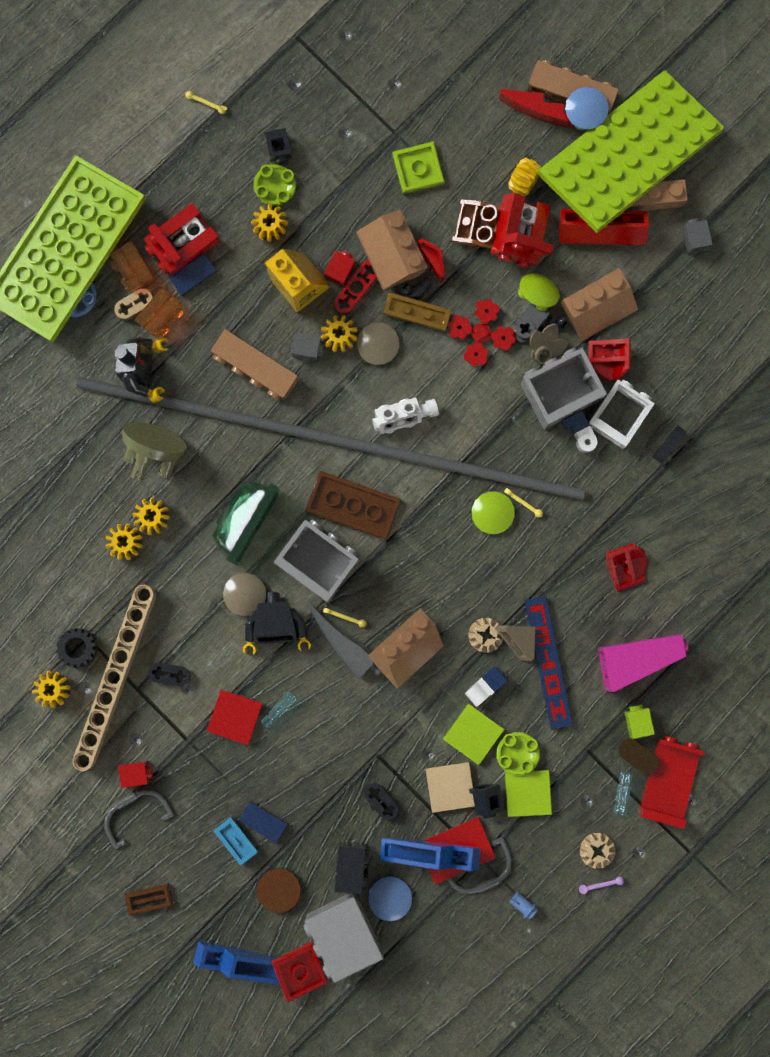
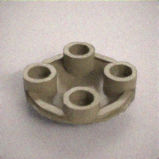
M372 323L365 326L357 339V350L360 356L374 366L384 365L392 361L400 347L396 331L384 323Z
M239 573L231 577L225 584L223 591L224 602L227 608L234 614L250 616L253 611L257 610L259 603H265L266 588L262 580L257 576L249 573Z

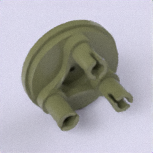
M143 422L127 423L122 430V440L127 446L123 460L127 463L135 464L130 475L133 479L137 476L136 480L143 481L148 465L153 460L162 461L158 475L163 478H171L175 462L179 461L187 448L182 438L165 428Z

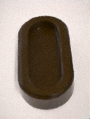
M625 739L620 743V756L645 774H652L658 769V757L633 739Z

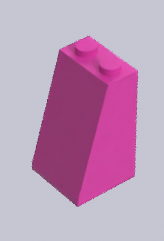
M682 634L598 647L605 691H617L686 657L685 652L688 651L686 638L683 639Z

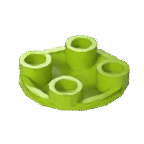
M278 164L263 165L254 179L256 196L263 203L271 204L272 206H280L287 203L293 197L296 190L293 172Z
M532 273L525 275L520 281L518 295L522 299H527L530 303L536 305L538 310L546 311L548 307H552L558 302L560 297L559 290L549 278Z
M497 491L486 492L480 495L472 507V519L475 526L488 534H499L506 531L511 526L515 517L514 506L511 500L505 494Z
M522 732L506 734L497 747V760L500 767L505 772L514 776H523L530 773L536 768L540 759V749L537 741L530 735Z

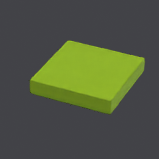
M434 141L392 152L403 195L445 183Z
M467 704L443 740L479 765L504 729L473 706Z
M533 770L523 776H514L505 772L508 817L552 815L549 770Z

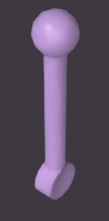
M617 877L616 880L590 886L580 885L579 892L585 894L588 890L614 884L623 885L624 879Z

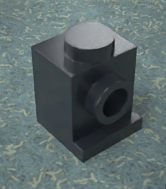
M286 128L264 132L271 162L275 161L278 165L287 163L288 158H292ZM277 147L283 148L281 151H275Z
M484 783L469 789V794H473L476 815L489 819L495 817L496 813L504 810L499 784Z

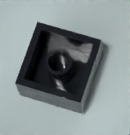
M339 842L335 892L362 894V888L367 889L368 872H364V866L369 865L370 850L366 849V844Z

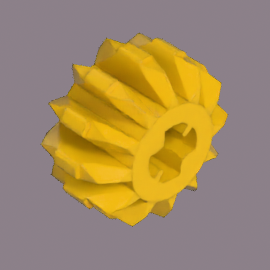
M524 158L520 160L511 175L509 189L523 196L528 195L539 178L538 170L541 166L532 159Z
M268 204V210L261 206V214L254 212L253 215L256 219L251 220V224L256 226L253 232L255 234L260 233L259 239L262 240L267 235L268 242H271L272 236L279 240L278 233H286V230L283 228L288 226V221L284 220L286 213H280L281 209L279 206L273 210L272 205ZM271 219L273 223L268 227L266 223Z
M335 315L333 316L334 323L327 319L326 324L328 327L321 328L322 332L327 333L323 334L321 339L328 340L325 343L326 348L333 344V352L337 351L338 346L341 347L342 352H345L344 345H347L349 348L353 347L349 340L357 341V336L353 335L357 332V328H350L353 325L352 320L345 323L346 316H342L341 321H338ZM339 330H342L345 335L336 338L334 332L338 333Z
M151 498L149 504L143 499L142 504L144 507L136 505L135 508L140 510V512L133 513L132 515L139 518L134 522L136 526L141 525L139 531L144 532L147 529L149 535H152L153 528L158 534L161 533L159 526L161 525L164 528L168 526L163 522V519L170 520V516L163 515L169 511V508H161L163 506V501L161 500L155 505V498ZM150 511L152 513L156 512L154 521L147 520Z
M117 524L118 532L111 528L109 531L113 534V537L106 536L105 538L111 541L110 544L106 545V548H113L110 555L115 556L118 553V560H122L124 554L127 560H131L130 552L137 556L139 553L135 550V547H143L142 544L137 543L143 537L141 535L135 536L138 529L133 528L130 531V524H126L124 529L121 524ZM126 537H128V539H127V541H126V542L128 543V545H127V546H123V545H122V548H121L120 545L122 544V542L120 541V539H121V538H125V539H126Z
M47 671L46 677L43 674L38 676L41 682L34 681L33 685L37 686L38 689L32 690V693H39L35 701L40 702L43 700L42 707H47L50 703L51 708H56V702L59 705L64 704L62 697L69 698V694L65 693L64 690H68L71 687L70 685H63L68 679L66 677L60 679V672H56L53 676L52 671ZM49 686H55L53 690L55 694L47 692L50 689Z

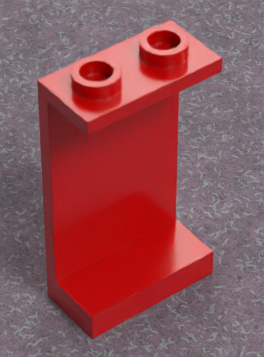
M665 736L664 740L658 739L654 754L659 759V767L648 776L638 815L646 819L685 829L687 820L684 819L699 757L704 755V751L699 750V745L686 742L684 746L677 744L678 739Z

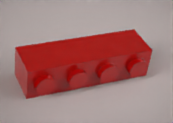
M561 209L559 243L646 245L649 229L648 211L625 210L596 233L573 209Z

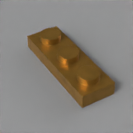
M390 292L383 315L443 332L446 331L451 314L450 309Z

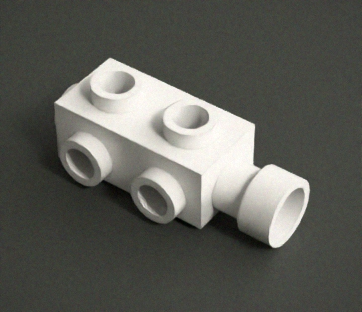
M407 398L399 403L386 404L375 409V418L372 419L375 431H379L380 434H390L397 429L411 428L415 424L421 423L423 417L429 416L431 418L438 416L439 411L435 399L427 400L425 404L419 405L417 398ZM407 418H412L413 421L408 422V421H406V419H407ZM391 424L392 427L387 428L386 425Z

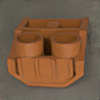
M461 199L460 215L452 241L458 244L492 249L501 206Z

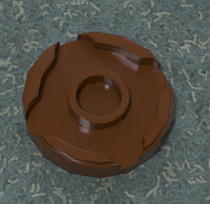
M286 868L269 870L262 875L258 882L257 896L259 902L271 912L282 913L289 911L300 898L301 886L299 880L293 872Z

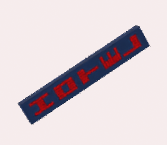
M544 596L524 600L529 627H535V656L550 729L571 726L573 724L547 598Z

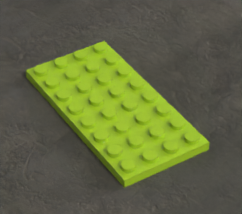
M664 70L608 114L601 125L589 129L538 170V175L598 233L722 133L724 126Z
M75 155L0 270V311L53 343L146 200L145 195Z

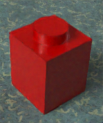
M335 251L324 273L325 278L345 287L356 265L353 255L346 251L341 253Z
M148 761L118 766L121 788L146 785L153 778V769L151 765L148 766Z

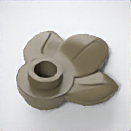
M557 324L548 325L542 332L535 330L532 333L530 346L532 348L531 357L534 362L544 364L552 357L560 356L567 348L569 342L564 339H558Z

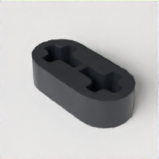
M677 425L652 457L661 464L682 439L686 431Z
M155 663L149 669V677L156 683L184 686L191 679L190 671L183 666ZM160 666L161 671L168 672V676H160V679H157V675L153 674V671L158 670ZM180 670H183L186 679H182L180 683L178 678L171 677L172 673H179Z
M379 783L369 784L364 792L367 801L383 819H394L398 814L396 802ZM370 788L380 789L378 792L381 797L380 801L376 797H369L371 793ZM382 802H385L387 806H394L392 809L393 815L389 813L383 814L385 809L381 804Z

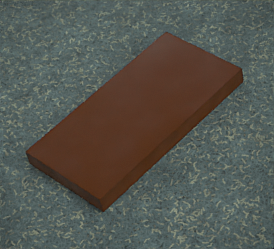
M319 470L305 512L387 540L401 499Z

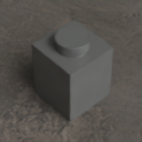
M700 218L687 221V224L682 229L687 254L709 250L713 244L707 220L700 221Z
M295 332L291 350L292 357L318 361V356H322L324 351V343H321V336Z

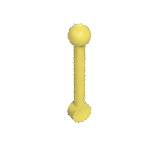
M192 91L186 92L187 99H194L215 108L221 114H225L227 111L225 106H218L194 95Z
M507 488L505 489L504 493L534 512L536 517L540 518L543 516L542 510L535 509Z
M327 608L323 610L325 613L356 623L361 628L367 625L364 619L357 620Z

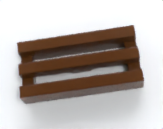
M168 883L124 894L129 916L173 905ZM164 890L163 894L130 900V897ZM166 898L164 903L132 909L133 905Z

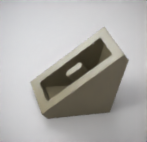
M496 626L495 630L521 661H532L534 659L535 627Z

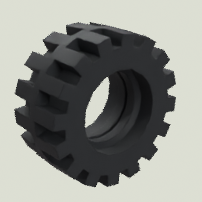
M70 629L59 637L56 652L59 655V659L65 665L74 668L84 667L91 663L97 655V640L93 637L92 633L85 629ZM74 639H81L86 644V651L81 657H74L69 652V644Z

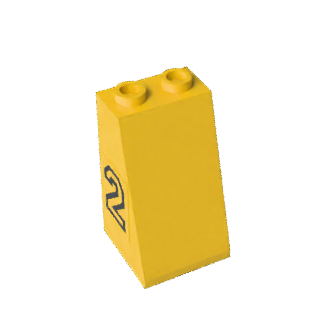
M282 249L265 262L270 280L296 313L331 287L305 253Z

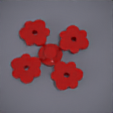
M487 299L485 302L481 300L476 303L477 310L475 311V316L480 317L481 323L475 325L473 329L469 325V319L466 317L462 319L460 315L453 316L452 321L447 324V327L450 329L449 336L451 338L458 337L462 340L472 332V337L477 342L473 346L468 345L466 347L467 352L464 353L463 358L466 362H470L473 367L478 364L484 365L487 362L486 355L488 350L483 348L482 343L489 340L490 336L492 341H494V347L501 348L504 351L509 350L511 344H514L516 341L515 337H513L514 330L512 328L499 326L497 331L491 333L490 328L486 325L490 320H496V314L499 312V306L493 304L491 299Z

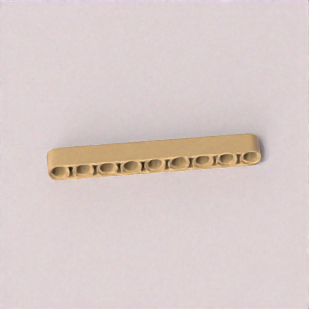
M138 586L131 598L73 757V766L79 771L91 769L97 761L156 599V591L151 586ZM143 589L150 591V597L147 601H143L140 598V592ZM137 609L141 610L143 614L142 619L138 622L132 617L133 612ZM128 630H132L135 633V639L132 642H128L125 639V633ZM122 650L128 656L124 663L119 662L117 658L118 653ZM113 671L118 672L120 675V680L116 684L110 680V674ZM105 692H109L112 695V702L110 704L103 702L102 696ZM97 713L104 715L105 721L102 725L95 722ZM89 734H94L97 737L96 745L92 746L88 743L87 737ZM81 755L88 756V766L81 765Z

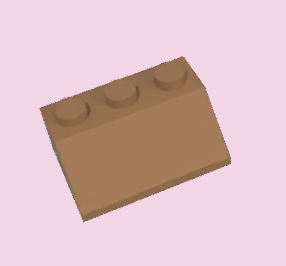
M400 209L379 217L356 232L383 290L417 278L428 268Z
M620 268L563 299L561 303L562 309L582 342L638 310L631 287Z
M420 608L374 649L368 657L396 688H399L443 647V643L436 625Z

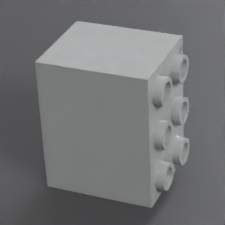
M574 347L566 351L561 359L552 358L545 362L541 369L538 370L535 367L527 371L520 384L544 430L602 401L607 395L583 348L576 350Z
M304 520L274 563L329 603L359 563L358 553L348 545L346 548L339 545L340 539L329 533L326 535L321 532L323 530L322 526L314 520H311L310 523Z
M349 893L307 914L303 927L307 936L313 937L314 951L318 958H323L324 972L328 979L332 977L334 983L383 959V949L356 894Z

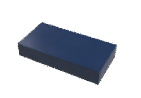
M203 253L170 276L169 279L181 296H183L217 271Z
M252 801L249 802L239 818L240 822L275 844L287 826L286 822Z

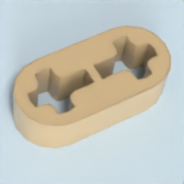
M139 289L117 302L114 311L121 320L128 321L148 310L153 305V295L147 289ZM143 294L145 297L149 296L146 299V304H143V302L135 304L136 302L141 300L140 295ZM123 305H125V307H130L131 305H133V307L128 309V315H125L124 313L120 314V312L122 311L121 307Z

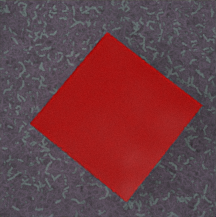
M221 689L207 732L249 745L263 703Z
M312 942L271 961L285 1000L288 1003L328 983Z

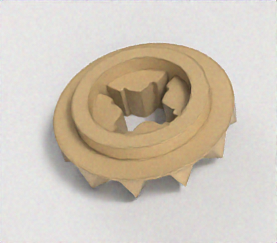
M481 618L475 621L468 633L469 641L473 648L483 653H489L498 649L503 638L495 628L500 626V624L491 618ZM488 626H490L489 634L495 637V639H487L483 645V637L477 631L485 632Z
M593 833L582 841L580 855L586 865L594 869L605 868L612 863L615 856V845L608 836L602 833ZM592 844L596 847L601 845L603 847L601 851L605 857L600 855L593 857L594 850L590 845Z

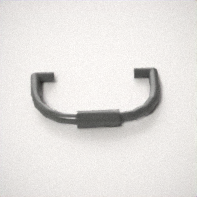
M153 790L134 791L115 802V805L108 811L105 817L104 825L107 837L115 849H119L127 843L125 839L117 843L110 829V819L115 811L139 799L138 797L151 795L158 798L167 811V814L162 816L163 821L174 816L169 803L160 793Z
M500 837L491 841L493 846L501 844L505 852L506 868L501 875L484 881L471 889L462 888L451 877L447 881L452 888L464 894L478 892L480 894L499 885V882L507 877L512 865L511 853L505 839Z

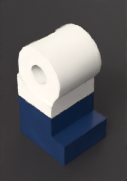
M583 411L561 422L564 430L568 428L572 430L577 440L576 445L579 451L588 453L596 448L597 438Z
M492 666L465 692V695L477 707L502 687L507 680L495 666Z

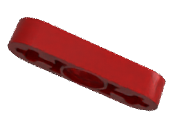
M369 260L361 264L336 297L334 305L335 310L339 314H350L377 279L376 274L370 273L366 277V280L369 281L367 284L364 279L358 277L359 275L364 277L366 266L368 268L371 267ZM354 282H360L363 285V290L360 293H354L351 290V285ZM346 292H348L350 296L356 298L355 301L352 298H350V300L348 301V309L345 307L343 309H340L339 302H344L348 298V295L345 294Z

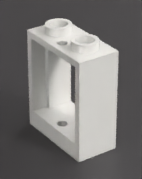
M617 380L590 420L589 425L594 431L624 449L655 403L651 401L652 398L646 393L640 392L639 394L633 390V385L629 382ZM616 391H619L644 408L626 436L599 419Z

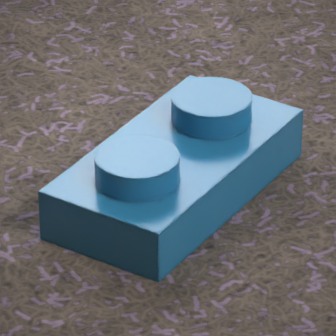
M232 816L213 830L240 866L258 852Z

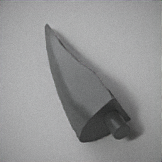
M312 604L309 605L317 624L330 645L359 679L369 669L377 676L382 672L368 657L371 651L364 644L335 626Z

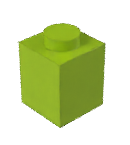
M642 704L630 706V711L625 712L630 738L635 739L654 735L649 708H643Z

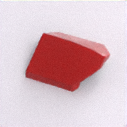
M424 239L418 240V248L439 282L442 283L445 278L443 250Z
M631 339L589 341L588 359L599 377L606 381L619 380L631 369Z
M635 543L606 553L607 568L616 591L645 581V571L648 562L644 549Z

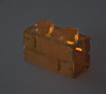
M132 241L110 253L112 261L109 263L115 273L120 271L123 279L120 281L126 291L131 289L132 292H135L139 289L147 288L156 282Z
M162 287L134 320L155 339L159 336L162 338L170 329L168 325L173 320L177 321L182 316L184 306Z

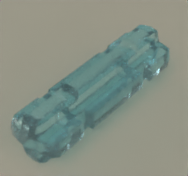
M287 692L283 696L284 699L280 700L271 709L269 715H266L261 720L263 726L270 729L275 724L274 721H278L289 709L288 706L297 700L292 692Z
M628 772L620 773L619 780L621 782L618 784L615 800L617 804L614 806V813L622 816L626 815V804H628L631 788L629 783L632 782V774Z

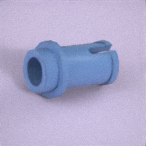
M518 891L509 901L510 904L524 914V918L531 919L538 910L535 907V903L532 905Z

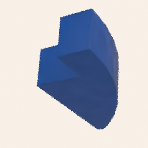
M382 838L380 860L437 870L454 868L476 871L479 870L481 848L421 840Z
M198 941L193 962L197 967L221 971L228 978L279 984L271 963L276 957L230 946Z

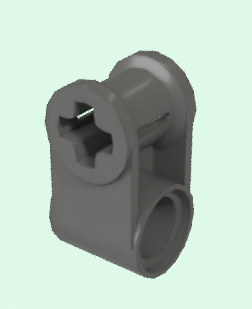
M530 303L515 327V339L520 343L529 342L532 333L541 328L551 312L549 310L540 311L536 305ZM524 328L528 329L525 334H521V330Z

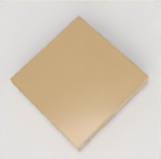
M469 762L425 768L432 813L475 806L473 794H469V789L473 788Z

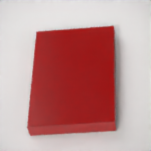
M478 817L422 840L481 848L479 865L496 858ZM428 868L435 884L466 871L454 868L441 870Z

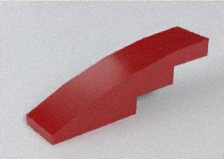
M501 89L499 100L515 110L540 121L576 129L575 125L568 119L567 114L563 113L564 104L543 102L544 93Z

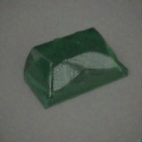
M259 482L244 483L236 494L233 493L227 502L229 507L225 513L222 512L216 521L218 526L213 533V540L227 561L238 566L281 493L277 486L272 483L270 485Z

